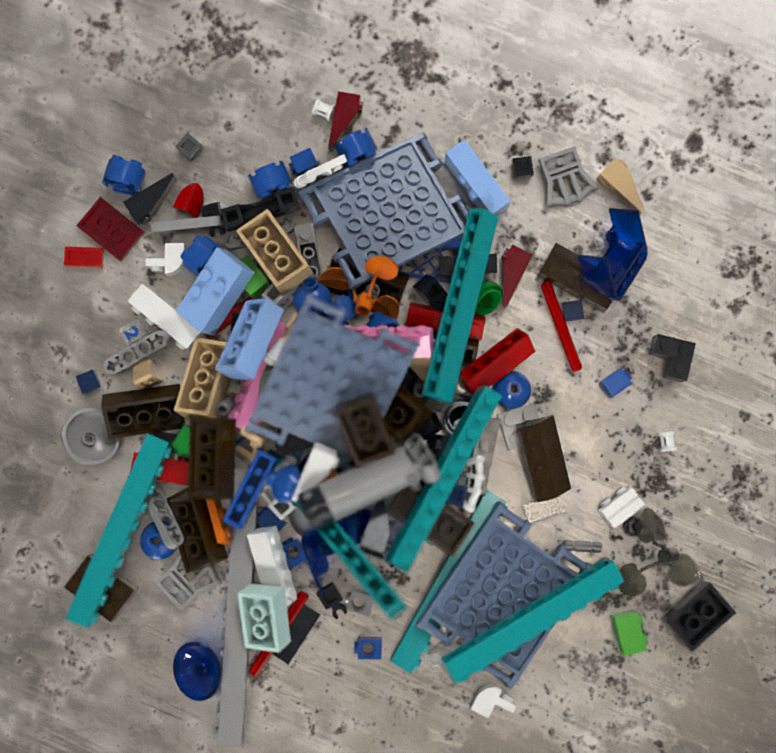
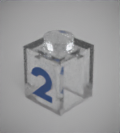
M139 318L118 329L127 346L150 335L149 331L151 330L148 323Z

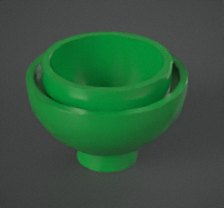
M482 281L474 315L484 316L490 314L499 306L503 297V290L497 283Z

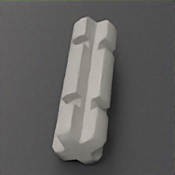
M565 540L563 544L567 551H593L595 553L602 551L601 542L591 543L590 541L573 542L572 540Z

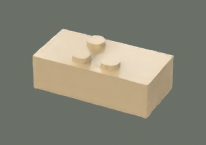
M268 209L236 230L282 296L314 274Z
M195 338L174 411L184 418H220L216 406L218 402L225 400L231 379L215 370V367L227 342Z

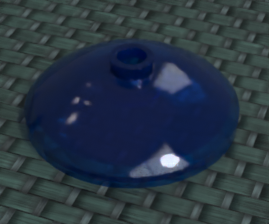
M198 641L186 643L178 649L173 661V674L179 689L184 695L195 701H205L213 697L219 690L222 681L221 664L215 652L208 645Z

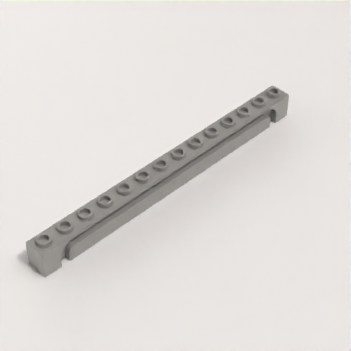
M236 468L234 472V497L249 469ZM259 500L243 529L239 530L232 526V543L230 550H227L228 559L226 560L230 562L229 569H226L225 573L228 589L224 591V600L227 601V608L223 609V620H226V623L221 633V640H224V648L220 650V660H223V668L220 667L219 679L222 680V684L218 688L217 699H220V707H217L216 719H219V727L215 729V739H218L217 746L241 747L244 743L250 648H245L238 592L250 583L254 584L255 562L247 535L257 529Z

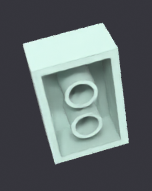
M250 583L238 592L245 648L280 652L291 642L284 587Z

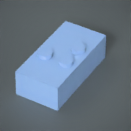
M465 139L446 152L444 163L468 194L466 197L472 205L475 204L478 209L484 208L496 216L507 210L510 203L509 198Z
M217 247L176 312L199 332L214 336L255 272L231 252Z
M267 298L245 301L215 370L232 380H253L261 361L267 354L266 350L284 309Z

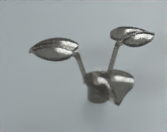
M645 508L636 521L635 532L643 543H650L652 541L653 545L661 548L657 555L658 561L639 570L634 563L623 565L619 570L624 579V582L619 586L622 594L629 596L641 595L647 585L646 578L641 573L661 563L667 564L670 567L667 575L669 580L676 586H690L703 579L704 575L689 555L679 553L675 547L667 548L666 544L662 545L656 542L663 540L665 536L664 525L653 510Z

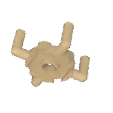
M260 421V426L274 432L277 431V427ZM243 427L240 434L251 440L250 446L253 447V450L250 452L238 444L235 452L253 462L258 450L264 449V442H269L270 438L260 434L257 435L252 431L248 432L245 430L246 427Z

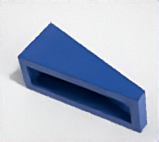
M362 509L346 516L350 538L354 543H357Z

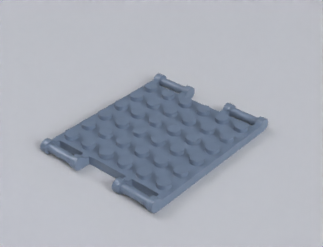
M424 132L299 190L297 193L310 211L315 226H319L329 219L345 249L334 254L333 259L335 263L339 264L348 280L350 290H355L360 285L372 280L374 275L365 270V264L371 257H388L399 267L463 236L465 226L453 206L457 205L465 221H467L469 210L464 204V198L461 194L448 199L432 170L439 169L443 163L440 158H437ZM417 144L422 145L431 162L427 163ZM310 194H315L324 213L319 214L309 196ZM348 256L360 275L356 279L345 261V258Z
M308 293L245 430L256 432L277 441L276 444L281 446L284 444L289 432L312 443L316 441L338 450V454L354 460L336 417L334 406L373 392L381 415L384 418L420 343L416 341L411 342L389 332V329L385 327L381 328L376 340L340 324L345 315V309L333 307ZM309 306H314L334 315V321L308 310ZM387 339L409 350L406 354L384 344L383 340ZM259 419L282 429V431L278 434L255 424V422ZM339 460L336 467L348 471L356 467V463L354 461L353 465Z
M499 501L423 615L419 617L415 626L419 629L423 628L441 640L442 644L446 647L453 643L457 635L468 642L589 569L592 565L577 558L567 551L566 547L562 544L557 546L553 556L546 553L524 537L531 523L518 517ZM502 514L518 525L519 530L516 532L497 519L498 516ZM564 557L580 568L579 574L562 564L560 559ZM430 617L449 629V634L446 635L428 623ZM552 628L548 631H542L537 634L534 640L522 643L517 650L509 651L503 655L501 660L497 661L513 672L510 676L491 665V663L486 665L483 671H488L503 681L505 686L510 689L513 688Z

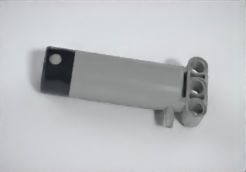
M414 433L404 442V446L394 448L395 453L362 466H356L297 494L299 503L312 530L316 531L408 486L418 489V480L422 478L427 483L437 481L441 475L435 457L422 437Z

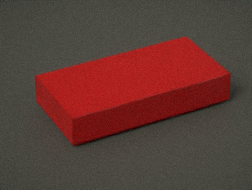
M65 246L64 266L103 268V248Z

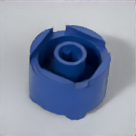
M364 128V133L358 130L342 138L340 145L337 142L334 144L338 155L344 154L347 162L343 164L344 166L348 165L350 167L358 163L359 160L367 159L376 154L378 148L368 128Z
M112 155V158L108 161L102 183L106 187L108 185L113 186V191L133 196L134 192L136 194L140 192L146 171L141 167L142 163L137 160L127 161L118 155Z
M279 161L280 165L277 166L274 162L255 170L256 174L254 176L251 173L248 175L257 198L264 200L272 196V193L290 188L289 185L292 184V181L283 161Z
M197 235L189 248L182 252L180 258L183 260V266L198 277L217 247L223 248L209 237Z
M350 289L347 291L349 293L348 296L343 294L330 304L338 309L343 308L346 310L340 322L342 325H349L347 321L351 317L356 319L360 316L355 312L356 303H353L354 297ZM324 311L321 312L322 316L334 321V315Z

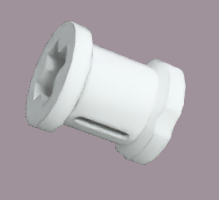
M318 98L313 106L312 114H318L325 117L327 121H331L335 105L330 106L321 102V99Z
M675 431L657 433L661 443L660 452L677 451V447L674 444Z

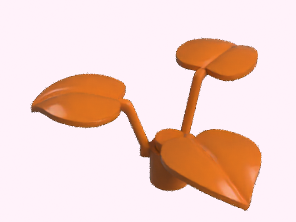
M371 257L365 264L366 272L374 275L368 293L363 292L357 297L356 289L352 290L353 303H356L355 312L360 316H368L370 312H383L385 316H390L396 320L399 315L398 301L388 295L372 298L371 293L377 276L384 280L393 279L398 274V266L388 257ZM328 268L317 278V281L325 286L338 290L350 289L348 286L349 282L341 268Z

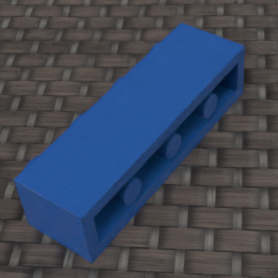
M264 449L258 450L223 519L224 522L239 530L245 527L266 486L268 475L275 468L280 459L279 457Z

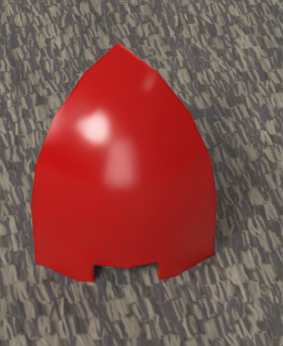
M198 183L187 185L177 196L173 208L179 212L181 210L186 211L190 217L198 218L201 211L200 206H203L204 202L202 187Z

